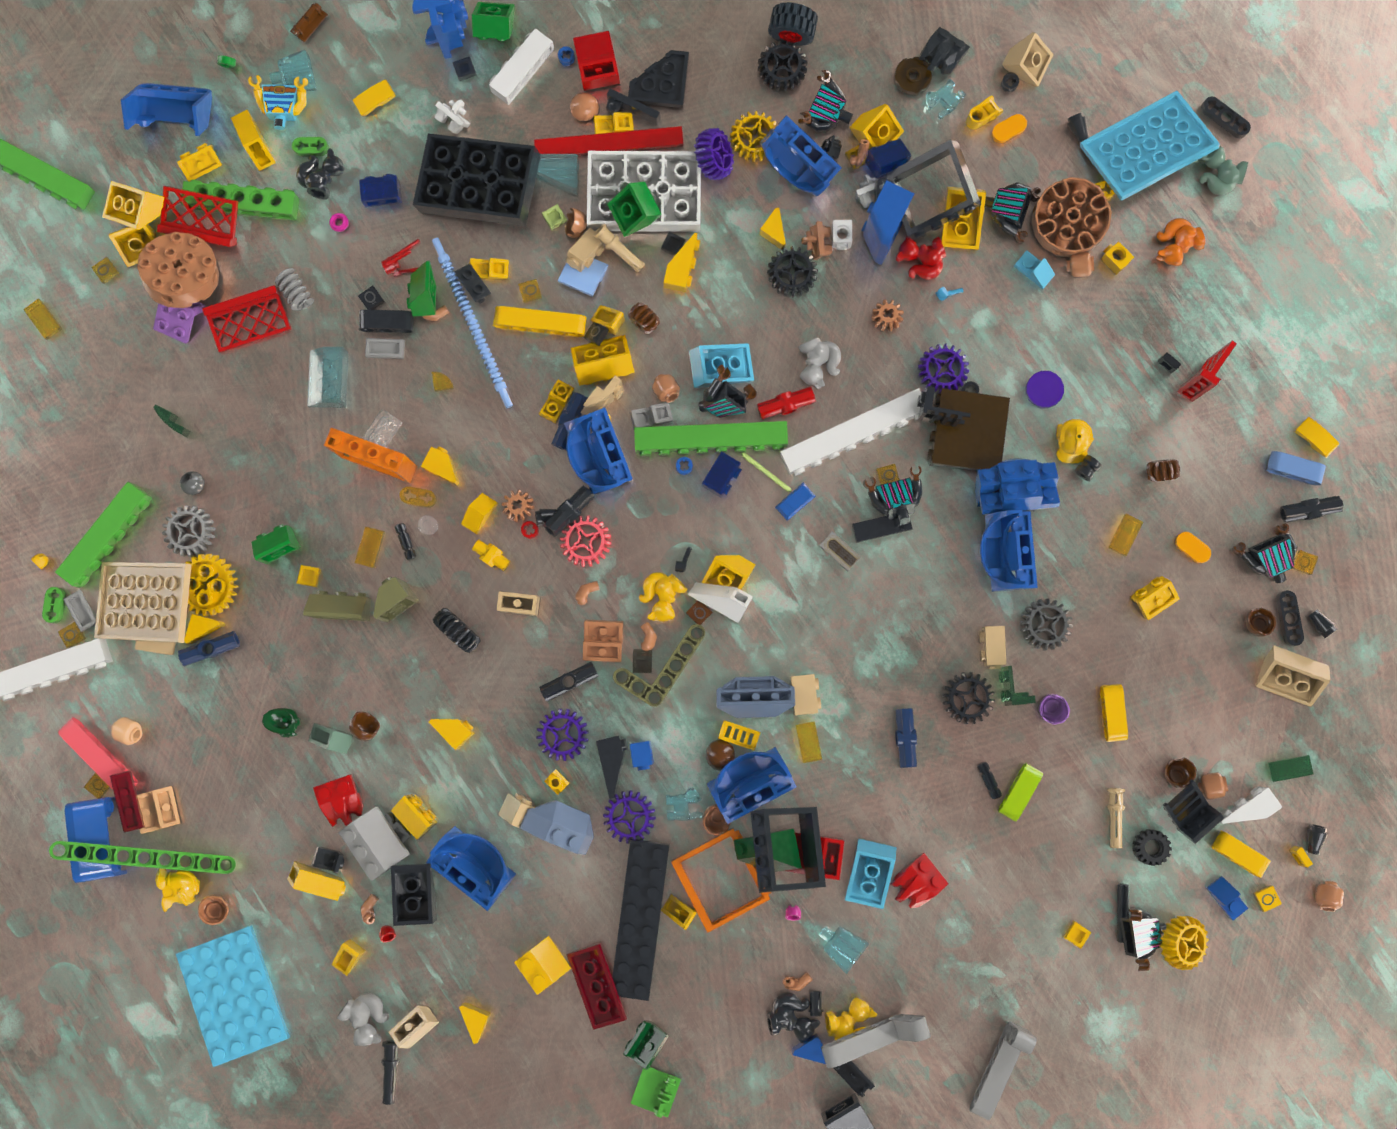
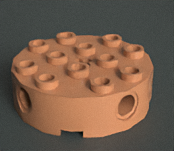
M1070 177L1057 181L1044 190L1033 208L1031 224L1036 239L1044 249L1056 256L1071 257L1074 254L1089 252L1100 243L1110 227L1112 212L1110 204H1108L1099 186L1087 179Z
M179 232L162 235L146 244L139 254L137 268L144 290L155 302L166 307H190L193 303L209 298L218 286L219 270L213 250L203 239L197 236Z

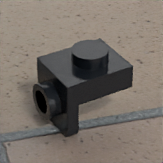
M317 846L311 865L338 874L339 869H342L344 865L343 854L340 851Z

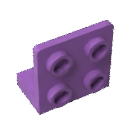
M197 302L186 308H172L158 303L153 329L186 344L189 342L194 316L203 312L202 308H205V304Z

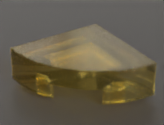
M432 372L435 392L454 389L453 383L445 374Z

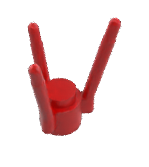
M419 239L381 261L387 275L393 274L395 277L400 274L413 273L418 269L398 270V268H401L398 260L411 253L409 249L420 242Z

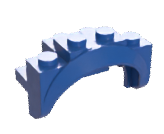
M413 1L412 9L414 15L429 12L431 26L426 33V44L439 43L444 58H452L451 50L463 47L462 39H465L464 28H467L465 20H469L464 1Z
M787 115L760 141L765 156L774 169L792 185L816 197L830 185L829 182L842 169L825 150Z
M606 408L564 423L568 432L566 448L569 462L574 472L589 486L593 494L610 490L633 479Z
M1014 458L1002 461L990 469L978 470L975 482V496L977 507H981L982 515L1008 510L1024 511L1059 507L1060 499L1057 491L1059 477L1055 462L1040 463L1037 460Z
M1008 510L985 515L986 528L981 539L980 556L983 567L991 579L992 592L1038 588L1031 511Z
M776 747L766 752L746 753L733 759L721 770L716 779L706 783L727 824L797 787Z
M456 826L438 841L429 853L431 856L426 862L427 864L431 863V867L487 911L516 875L515 872L506 866L504 859L494 845L477 835L463 833Z

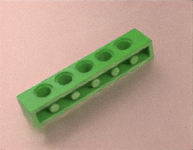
M198 180L183 181L182 189L198 193L207 192L208 195L218 197L225 194L224 198L238 200L239 197L244 196L243 200L238 202L237 214L297 220L299 198L292 190L283 189V191H276L269 187L257 189V187L250 185L239 187L231 183L220 185L217 182H209L207 184ZM189 195L185 198L190 207L197 204L193 196ZM262 198V201L256 204L257 199ZM209 199L203 202L208 211L216 207ZM277 200H281L279 205L274 206ZM225 203L221 206L225 213L232 212V204ZM199 205L194 210H202V208Z

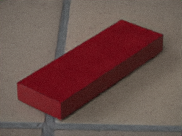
M131 770L110 775L123 832L144 828L145 825Z

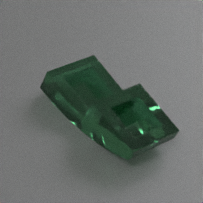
M155 404L153 408L162 421L177 433L188 438L191 431L175 423L178 416Z
M1309 755L1268 762L1273 782L1314 774Z

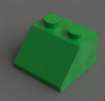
M478 2L472 13L473 37H478L481 40L496 38L498 41L510 39L513 31L515 4Z
M645 182L629 183L607 204L624 237L651 225L662 215Z
M426 261L411 274L410 283H407L408 294H410V297H407V308L411 309L413 316L436 315L437 285L431 263Z
M281 524L274 527V531L268 534L262 533L256 536V540L251 542L255 560L268 564L301 548L292 528Z

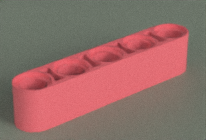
M72 717L58 731L61 738L113 790L110 775L128 771L122 763L78 719ZM133 776L134 784L136 786L138 784V780Z

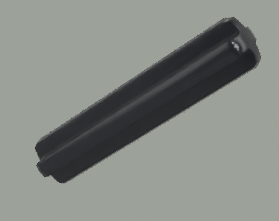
M1118 884L1117 941L1119 943H1124L1120 917H1129L1128 884Z

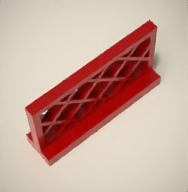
M163 186L164 201L163 208L161 209L160 224H157V232L165 234L173 232L189 233L208 243L227 247L237 245L235 232L239 201ZM169 191L175 192L179 198L174 204L168 198ZM189 195L193 196L197 201V204L193 207H190L185 201V198ZM207 199L211 200L216 206L211 211H208L203 204ZM180 202L188 210L182 215L175 208ZM225 203L232 204V212L229 215H226L221 208ZM199 205L205 212V215L200 219L193 212ZM171 209L177 216V219L173 222L167 221V212ZM217 209L224 217L218 223L211 215ZM189 213L196 221L192 225H188L183 219ZM207 217L214 225L210 229H206L201 223ZM227 221L230 225V233L223 232L219 225Z
M273 285L202 308L219 353L292 330L280 297L279 287ZM274 299L278 303L276 312L266 308L269 301ZM255 305L262 308L257 318L248 314L251 307ZM265 310L274 314L270 324L260 320ZM237 311L244 314L239 324L230 320L233 313ZM247 316L256 320L252 330L242 326ZM277 316L284 320L286 327L277 329L272 326ZM221 317L226 320L221 330L215 327L213 319ZM229 322L238 326L233 336L224 332ZM259 322L268 326L265 334L260 335L254 332ZM241 328L250 332L248 338L243 341L236 338ZM223 334L232 338L230 344L222 347L220 342Z
M1232 340L1209 357L1199 372L1183 383L1177 392L1193 402L1217 386L1221 379L1216 376V373L1237 343Z

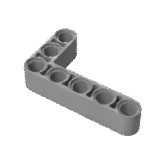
M899 1014L825 1044L821 1047L827 1068H834L898 1040L919 1042L930 1038L931 1034L925 1016Z
M1011 1021L1006 1024L973 1097L969 1109L970 1112L987 1120L991 1119L1021 1051L1030 1055L1036 1045L1037 1038L1029 1030Z

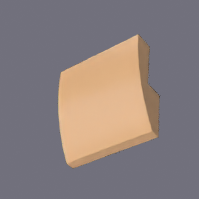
M172 786L137 795L145 825L144 828L140 829L141 834L181 824Z

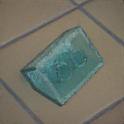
M321 347L310 351L308 407L346 408L348 352L343 347Z

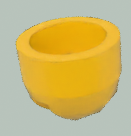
M38 553L31 558L41 570L47 566L49 561L48 557L43 553Z

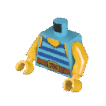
M257 75L258 82L254 83L252 76H250L248 82L254 87V96L263 114H266L269 120H274L275 129L285 130L286 121H295L297 115L306 106V90L304 87L308 85V80L303 78V85H301L299 82L300 78L296 77L294 79L295 85L262 84V87H260L261 77Z

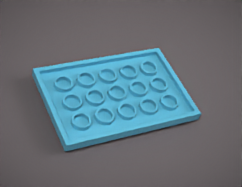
M1178 91L1167 95L1080 142V148L1120 201L1217 150L1220 146L1217 139Z
M252 925L176 954L213 1067L290 1038Z

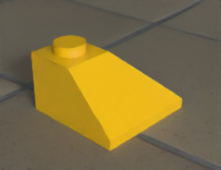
M887 104L861 114L849 127L859 142L862 139L870 142L868 150L878 158H881L904 132Z
M740 555L715 556L702 583L736 587L742 590L756 564Z

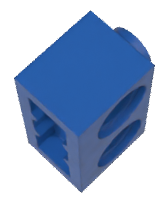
M651 741L630 744L633 768L637 767L638 771L650 769V765L654 764Z

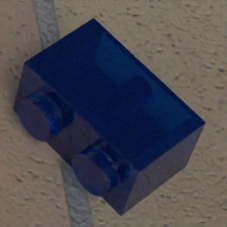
M901 139L891 140L879 147H872L868 151L865 163L877 179L909 162L912 155Z
M385 174L383 177L377 178L367 176L359 180L361 202L365 208L402 203L400 181L396 175Z
M721 451L702 482V487L720 498L724 494L728 495L732 488L731 481L733 478L737 479L742 472L740 468L741 462Z

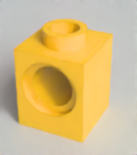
M1118 241L1114 246L1110 244L1103 250L1105 254L1101 258L1111 271L1117 275L1134 259V256ZM1112 254H1117L1120 260H1115Z

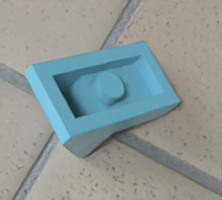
M1027 250L1014 265L1016 269L1041 289H1044L1055 276L1045 258L1040 261Z

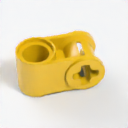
M989 96L970 110L966 119V125L972 130L979 129L986 123L999 117L1003 113V109H999L994 102V97ZM972 116L978 117L979 120L973 119Z

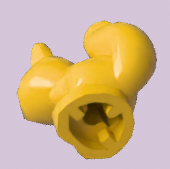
M654 572L644 580V594L639 595V600L642 603H648L654 598L655 594L659 598V601L653 606L652 612L648 614L647 619L662 622L674 619L675 614L670 603L675 601L676 593L681 594L688 590L675 575L667 576L661 572Z
M854 998L850 1003L849 1012L843 1011L838 1017L832 1012H825L828 1036L834 1037V1040L864 1029L866 1027H859L854 1030L855 1023L864 1022L868 1018H875L877 1013L866 1001Z

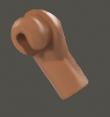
M598 581L584 584L579 588L575 595L579 605L587 603L589 593L600 590Z
M806 972L800 978L789 976L784 978L783 984L788 990L801 991L813 979Z

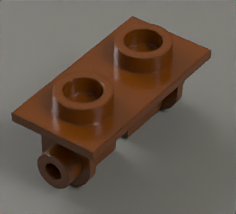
M313 3L290 32L305 43L328 14L321 9L322 7L318 3Z

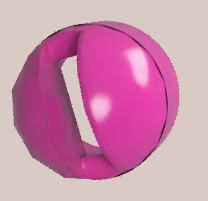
M789 905L786 908L785 918L791 921L800 920L801 909L797 905L795 907Z

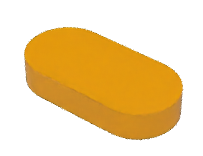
M1015 114L1000 122L992 130L993 140L997 143H1005L1023 133L1027 127L1026 118L1021 114Z
M1182 532L1176 536L1175 546L1194 562L1204 563L1210 559V548L1193 534Z

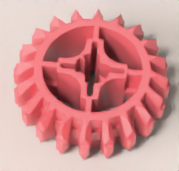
M579 516L580 522L577 523L574 520L572 527L570 524L566 526L569 531L562 530L566 537H560V541L566 543L561 544L560 548H567L563 555L570 554L567 559L569 562L575 558L574 565L576 566L581 561V566L585 567L586 561H588L589 566L592 567V560L599 564V556L602 559L606 558L602 554L603 551L606 553L610 552L605 546L612 545L610 541H606V539L611 538V534H604L609 529L608 527L601 529L604 523L601 521L596 524L598 520L596 517L590 522V516H586V521H583L582 516ZM581 527H592L597 532L586 534ZM577 531L579 539L571 546V537ZM581 534H583V536L586 537V539H591V541H589V546L591 549H589L588 546H586L585 544H581V542H583ZM601 536V545L597 552H595L593 543ZM586 549L590 556H579L574 551Z

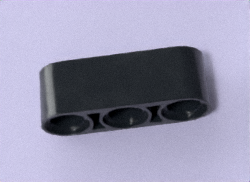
M359 311V331L376 333L413 332L414 316L411 311Z

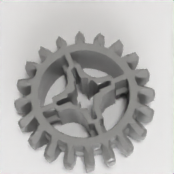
M185 505L184 510L181 507H177L178 513L172 511V518L166 517V520L169 522L168 524H163V527L167 528V530L163 531L162 534L167 536L164 542L169 543L167 547L173 549L174 553L178 554L180 552V556L185 557L187 554L189 557H193L194 553L196 555L201 553L200 549L207 551L206 544L212 545L209 539L215 538V535H212L211 532L216 529L211 527L214 521L208 520L210 514H204V509L200 508L198 510L196 506L190 508V506ZM193 516L186 523H180L184 518ZM199 522H200L201 525H202V533H201V534H200L199 531H198V528H199V526H200ZM183 527H185V528H187V529L189 528V529L191 530V532L194 533L195 535L188 534V533L186 532L187 530H185ZM176 529L179 530V540L176 537ZM192 539L198 540L190 546H185V544L189 543Z

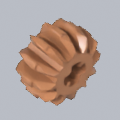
M885 299L882 304H876L877 309L872 310L874 314L872 321H877L875 324L876 328L880 325L882 326L881 331H884L887 327L888 331L892 332L893 327L898 329L899 323L903 322L901 315H903L904 311L898 310L901 306L900 304L893 305L894 300H891L890 304H888ZM891 314V317L885 318L884 315Z
M519 489L517 495L510 491L512 497L509 498L505 495L504 498L508 502L501 503L503 507H507L502 512L504 514L509 513L507 515L509 520L514 517V521L518 522L519 517H521L522 521H526L524 515L527 514L531 517L532 514L528 510L534 509L533 505H528L533 502V499L528 498L529 494L527 492L522 495V491ZM515 503H517V504L520 503V505L522 506V508H521V509L516 508V507L514 506V504H515Z

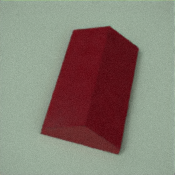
M600 943L568 953L567 958L593 1030L627 1020Z

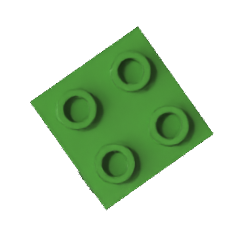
M651 1067L648 1070L643 1068L631 1104L652 1111L657 1117H668L681 1078Z

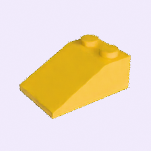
M947 187L944 212L967 200L963 188ZM976 189L981 205L976 207L972 213H964L959 216L958 220L943 224L941 241L944 247L979 250L986 199L985 190Z

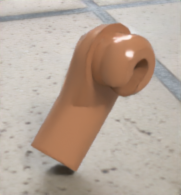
M862 139L860 141L857 156L851 155L850 165L858 167L862 164L868 153L870 144L868 140Z
M443 305L436 310V315L422 317L430 321H437L447 315L449 311Z
M646 622L640 626L645 634L644 642L641 643L643 651L652 650L657 639V635L649 622Z
M374 894L369 895L360 909L362 920L368 925L373 924L375 921L373 906L379 898Z

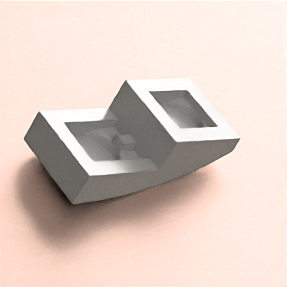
M669 403L655 404L648 408L631 410L629 412L633 429L634 427H653L673 421Z

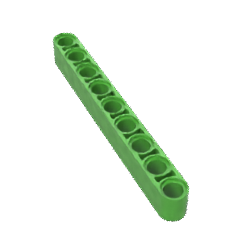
M56 841L49 848L50 856L56 860L229 874L236 866L235 860L232 857L223 855ZM60 844L64 846L65 852L62 856H55L53 854V847ZM79 846L86 849V855L83 858H77L74 854L75 849ZM100 848H104L107 851V857L104 860H99L96 857V851ZM121 850H125L128 853V859L124 862L117 859V854ZM142 852H146L149 855V860L145 864L140 863L138 860V856ZM162 854H167L170 858L167 865H161L159 862V857ZM182 856H188L190 859V864L187 867L180 865V858ZM204 857L210 860V866L207 869H203L200 866V861ZM224 859L230 862V868L226 871L220 867Z

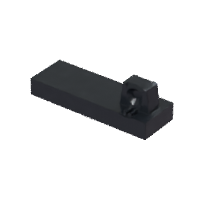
M611 88L607 93V111L614 113L623 109L650 123L658 125L661 120L659 111Z
M887 516L852 524L856 543L913 530L911 521L907 524H900L898 518L890 520Z

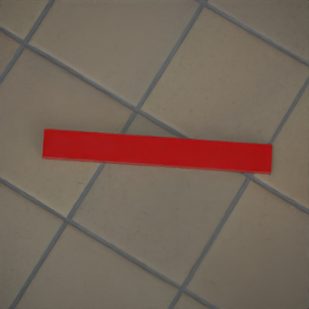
M682 126L534 140V146L541 154L540 159L588 155V151H639L684 146Z

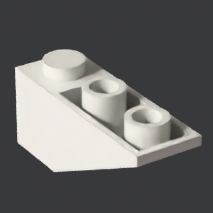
M698 582L694 584L688 594L739 623L753 596L736 587Z
M1258 786L1250 791L1251 795L1247 798L1243 797L1234 803L1235 806L1230 810L1227 808L1220 813L1224 819L1219 823L1266 819L1281 809L1282 805L1269 787Z

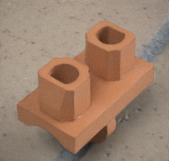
M817 221L816 225L811 226L810 231H806V237L801 239V243L807 245V250H812L813 260L829 256L833 252L831 244H824V239H828L831 235V227L823 226L821 221Z

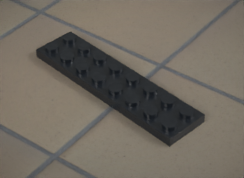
M630 839L612 975L619 997L649 1001L670 846L667 843Z

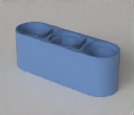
M1272 451L1266 471L1319 486L1322 484L1326 466L1287 453Z

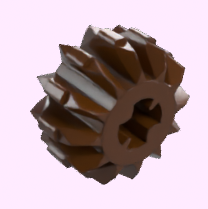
M638 302L628 312V317L632 323L645 334H651L660 324L656 313L642 302Z
M1166 459L1149 462L1146 469L1148 480L1154 482L1177 479L1180 477L1179 461L1176 459Z

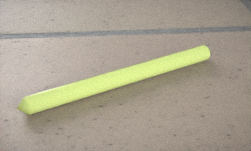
M741 453L743 458L787 492H792L789 486L749 455Z

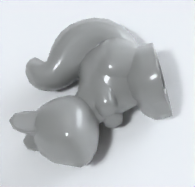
M815 338L798 347L800 352L807 354L808 357L806 364L809 366L800 374V378L808 385H814L817 389L825 386L823 371L820 367L825 362L830 375L836 376L840 373V369L836 367L841 361V351L835 343L830 341L821 342L819 338Z
M373 993L362 994L355 1000L350 998L337 1016V1019L341 1021L349 1019L352 1027L356 1029L353 1039L355 1046H369L372 1043L378 1044L381 1042V1036L377 1034L376 1029L371 1024H368L370 1015L378 1023H385L389 1019V1014L383 1013L381 999Z

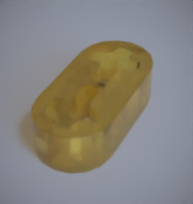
M404 487L400 491V499L408 505L431 508L437 501L436 495L427 489ZM409 491H411V494L416 495V498L411 497L408 501L404 497ZM427 494H429L432 501H428V504H426V501L420 499V496L427 497Z

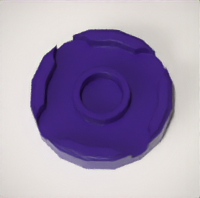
M1051 371L1035 373L1026 384L1028 400L1041 409L1055 406L1064 394L1062 379Z

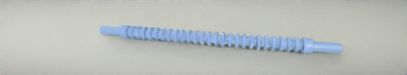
M434 238L432 242L439 256L438 261L442 264L441 268L444 269L443 272L446 273V278H449L448 283H451L452 292H455L454 297H457L458 306L462 307L460 311L464 312L462 315L466 316L465 321H468L467 326H470L471 335H474L475 345H478L477 349L481 350L479 354L483 355L484 364H487L486 369H489L488 374H491L490 378L493 379L496 392H499L506 409L510 408L513 404L506 391V383L502 382L503 377H500L499 368L495 367L497 363L493 362L495 359L491 357L492 353H489L490 348H487L488 344L485 343L484 334H481L482 329H479L480 325L476 324L478 320L474 319L473 310H470L471 305H468L469 300H466L467 296L464 295L463 286H460L461 282L457 281L459 278L455 276L454 267H451L452 262H449L450 257L445 253L439 238Z

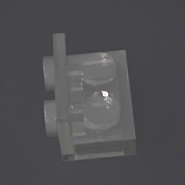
M381 409L362 439L387 447L402 422Z

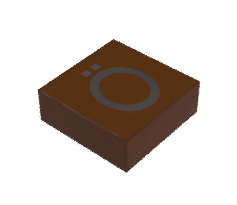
M698 600L686 612L699 625L713 613L704 603Z

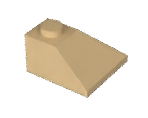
M1032 32L1009 49L1002 65L1009 73L1016 74L1020 80L1038 87L1054 54L1035 32Z

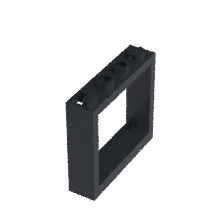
M950 139L886 173V177L892 183L901 187L899 181L951 154L967 198L966 201L915 226L910 210L907 208L902 221L909 237L916 239L924 237L926 232L938 230L943 227L942 224L954 222L959 219L960 215L964 213L970 214L976 207L981 205L959 142Z
M817 807L772 808L750 811L759 893L826 887ZM799 815L805 883L776 885L769 816Z

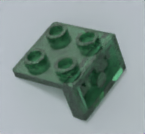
M1012 666L1002 667L1001 671H999V681L1003 683L1001 700L1005 702V706L1036 703L1035 695L1029 696V692L1015 693Z

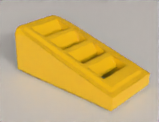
M724 720L718 739L755 751L760 732ZM728 726H731L732 728L729 737L727 738L725 737V734ZM737 728L739 729V732L736 740H733L732 738L735 729ZM746 731L743 743L739 742L742 732ZM752 733L754 736L751 745H748L749 735Z

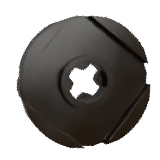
M919 57L903 59L896 67L894 83L905 94L918 96L920 93H923L929 87L932 80V73L930 70H927L928 62L919 60ZM909 73H917V79H910Z

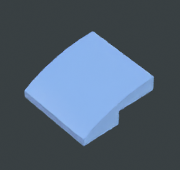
M594 259L589 268L585 267L582 272H579L566 263L558 282L593 297L599 282L604 277L608 264Z

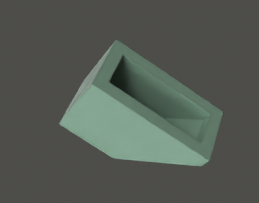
M314 723L308 741L327 750L347 754L353 735Z

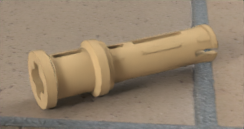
M603 223L593 236L599 238L607 249H612L635 272H638L644 266V262L619 241V236L617 234L614 235L606 228L607 225Z
M1107 788V792H1109L1107 808L1110 810V848H1123L1122 811L1125 809V805H1123L1125 789ZM1117 820V836L1115 837V821Z

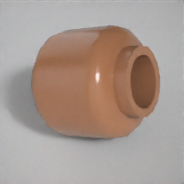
M1089 252L1071 255L1070 260H1067V272H1071L1074 278L1088 277L1094 271V256H1091Z
M670 374L658 375L652 385L654 393L662 402H673L679 396L680 386Z
M1219 772L1202 775L1201 782L1198 783L1200 791L1208 800L1222 798L1229 791L1225 776H1222Z
M1325 881V884L1317 886L1315 902L1320 906L1321 910L1336 912L1343 905L1344 891L1337 886L1336 882Z

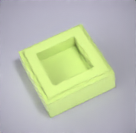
M558 204L542 212V216L551 231L567 222V218Z

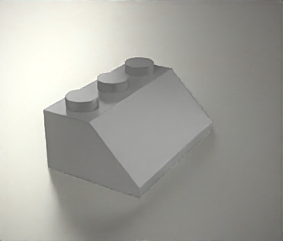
M378 806L338 832L371 881L391 869V866L398 864L410 855Z

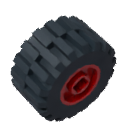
M791 2L777 4L772 10L768 28L769 35L777 41L780 40L783 44L788 40L789 45L793 43L796 46L809 45L814 40L818 15L811 8L802 4Z

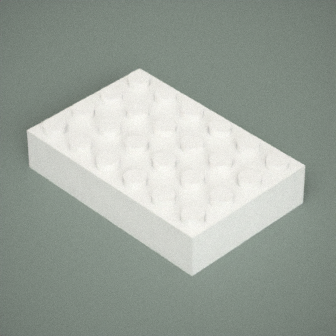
M588 151V229L591 228L596 231L605 223L607 225L606 228L610 231H621L607 204L629 183L645 182L662 215L651 225L638 232H700L701 168L698 167L695 151Z

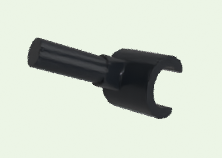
M691 547L687 548L682 561H676V572H684L686 570L688 557L692 550Z

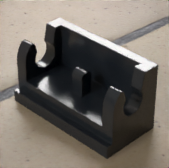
M854 1060L833 1068L858 1096L864 1097V1093L868 1089L872 1090L875 1087L873 1081Z

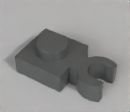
M392 812L386 813L385 816L388 818L389 824L404 844L412 834L399 820L395 821V816Z

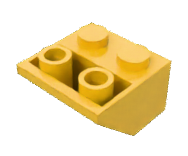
M404 795L391 812L418 840L438 822L435 820V814L430 809L426 810L422 806L423 801L417 795Z

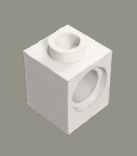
M833 220L832 248L837 250L851 248L852 220ZM844 233L847 237L841 239L837 234Z

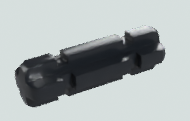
M404 523L397 524L395 530L399 534L398 538L402 549L405 551V558L407 560L414 559L416 553L412 549L413 545L409 534L406 532L407 528Z
M980 763L977 767L979 772L983 774L981 776L987 789L990 790L991 798H1000L1002 793L997 788L998 784L992 771H989L988 763Z

